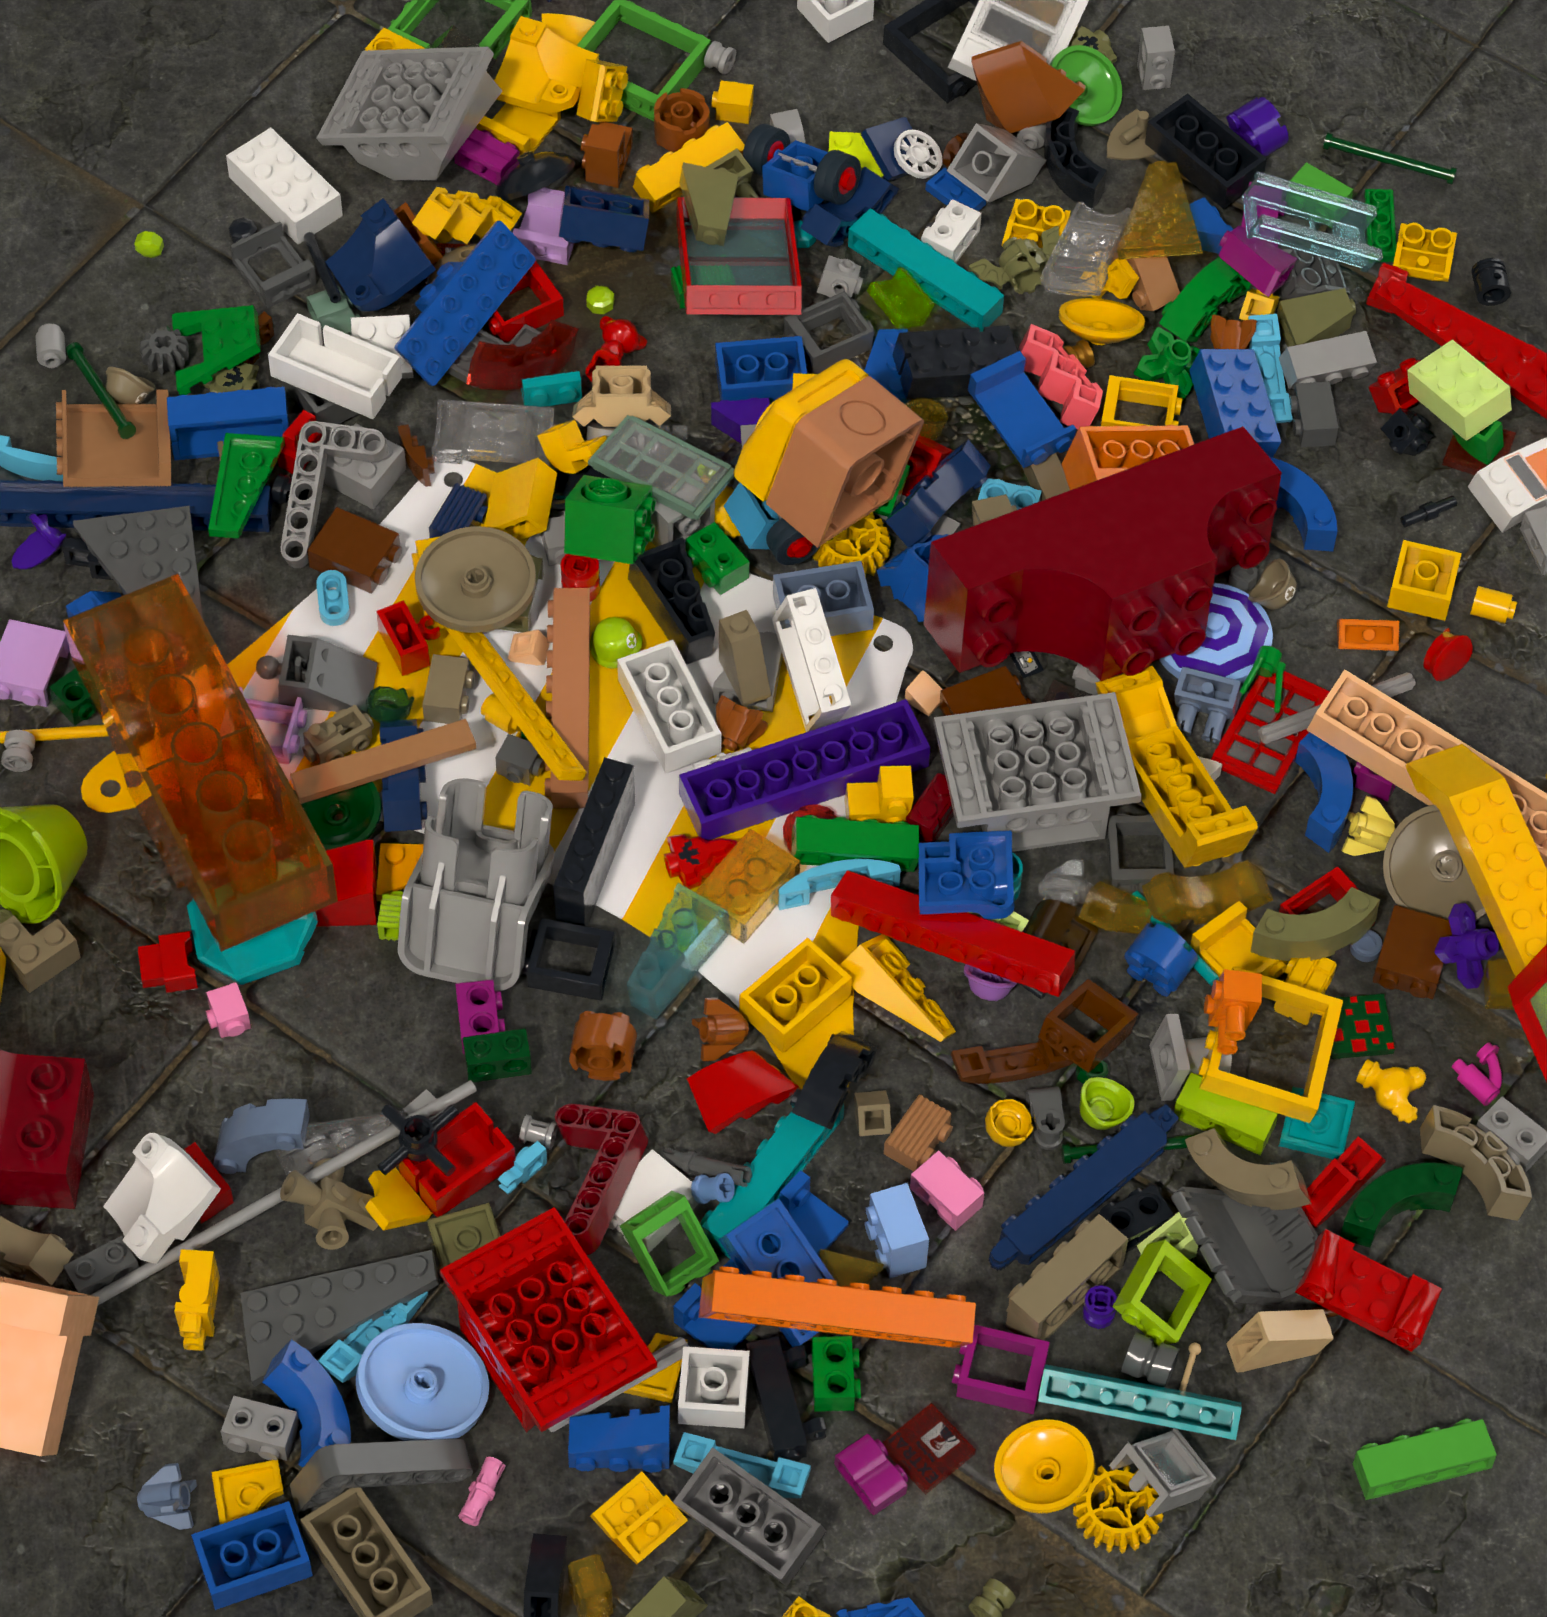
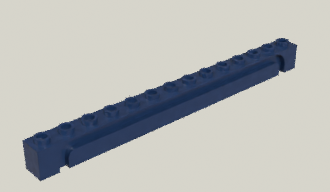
M0 480V526L34 527L29 519L30 514L34 513L36 516L46 514L50 527L74 528L73 521L189 506L192 529L208 531L216 485L171 483V486L63 487V482L54 480ZM264 486L243 531L270 532L272 514L270 486Z

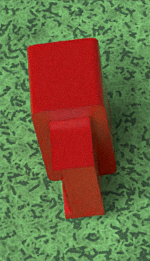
M303 410L282 434V437L285 439V446L278 458L279 467L292 474L301 428L305 423L316 421V416L306 410ZM319 432L311 434L308 442H319L322 434Z
M190 931L158 935L159 944L138 947L143 988L165 985L166 993L198 988L195 969L189 966L187 957L193 951Z

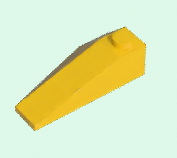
M881 934L860 944L839 965L852 977L851 988L855 989L857 993L936 1040L942 1042L956 1032L939 1005L935 1001L926 998L923 990L925 987L924 983L920 978L914 979L907 970V967L910 965L909 961L886 935Z

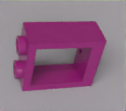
M974 1325L973 1343L960 1347L959 1354L965 1355L963 1364H956L952 1383L958 1385L956 1397L1034 1415L1050 1342ZM977 1344L1031 1356L1032 1362L1025 1391L969 1378Z

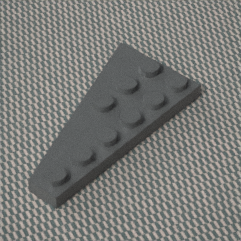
M432 1250L241 1292L250 1376L253 1386L256 1387L263 1382L271 1360L291 1339L303 1348H306L313 1355L335 1343L338 1339L357 1330V1326L370 1319L374 1321L384 1315L383 1312L399 1303L405 1304L439 1285L435 1256Z

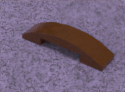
M1040 1038L1037 1043L983 1051L982 1046L951 1052L960 1081L977 1084L1003 1083L1027 1079L1073 1064L1070 1059Z

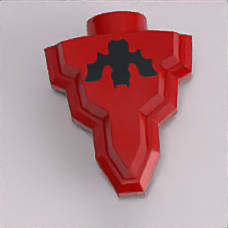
M684 834L667 837L670 852L664 854V862L669 877L679 876L684 888L689 890L700 886L702 879L713 875L716 866L732 860L740 853V848L736 840L718 838L707 841L700 836L687 838Z

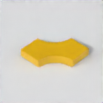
M1092 258L1080 277L1081 282L1092 298L1098 299L1102 298L1108 291L1119 299L1128 298L1139 279L1126 258H1117L1111 265L1104 264L1099 258Z

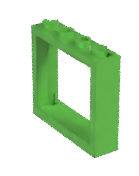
M412 0L407 2L397 19L391 21V26L388 30L426 49L436 48L410 34L439 0ZM484 0L506 11L477 46L489 47L494 53L488 68L509 44L510 35L520 16L526 18L532 16L531 0Z
M614 0L577 46L594 52L620 20L690 53L658 95L629 81L623 90L621 99L623 107L654 121L653 107L657 99L665 92L669 95L680 92L681 88L687 89L705 67L704 58L711 45V40L684 28L678 23L671 22L655 12H650L637 6L631 1Z

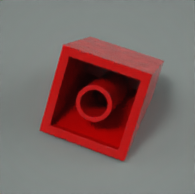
M364 840L300 857V863L306 868L318 920L316 927L377 925V865L373 840Z

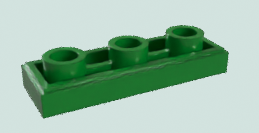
M1365 189L1364 209L1367 261L1394 262L1396 231L1393 190Z

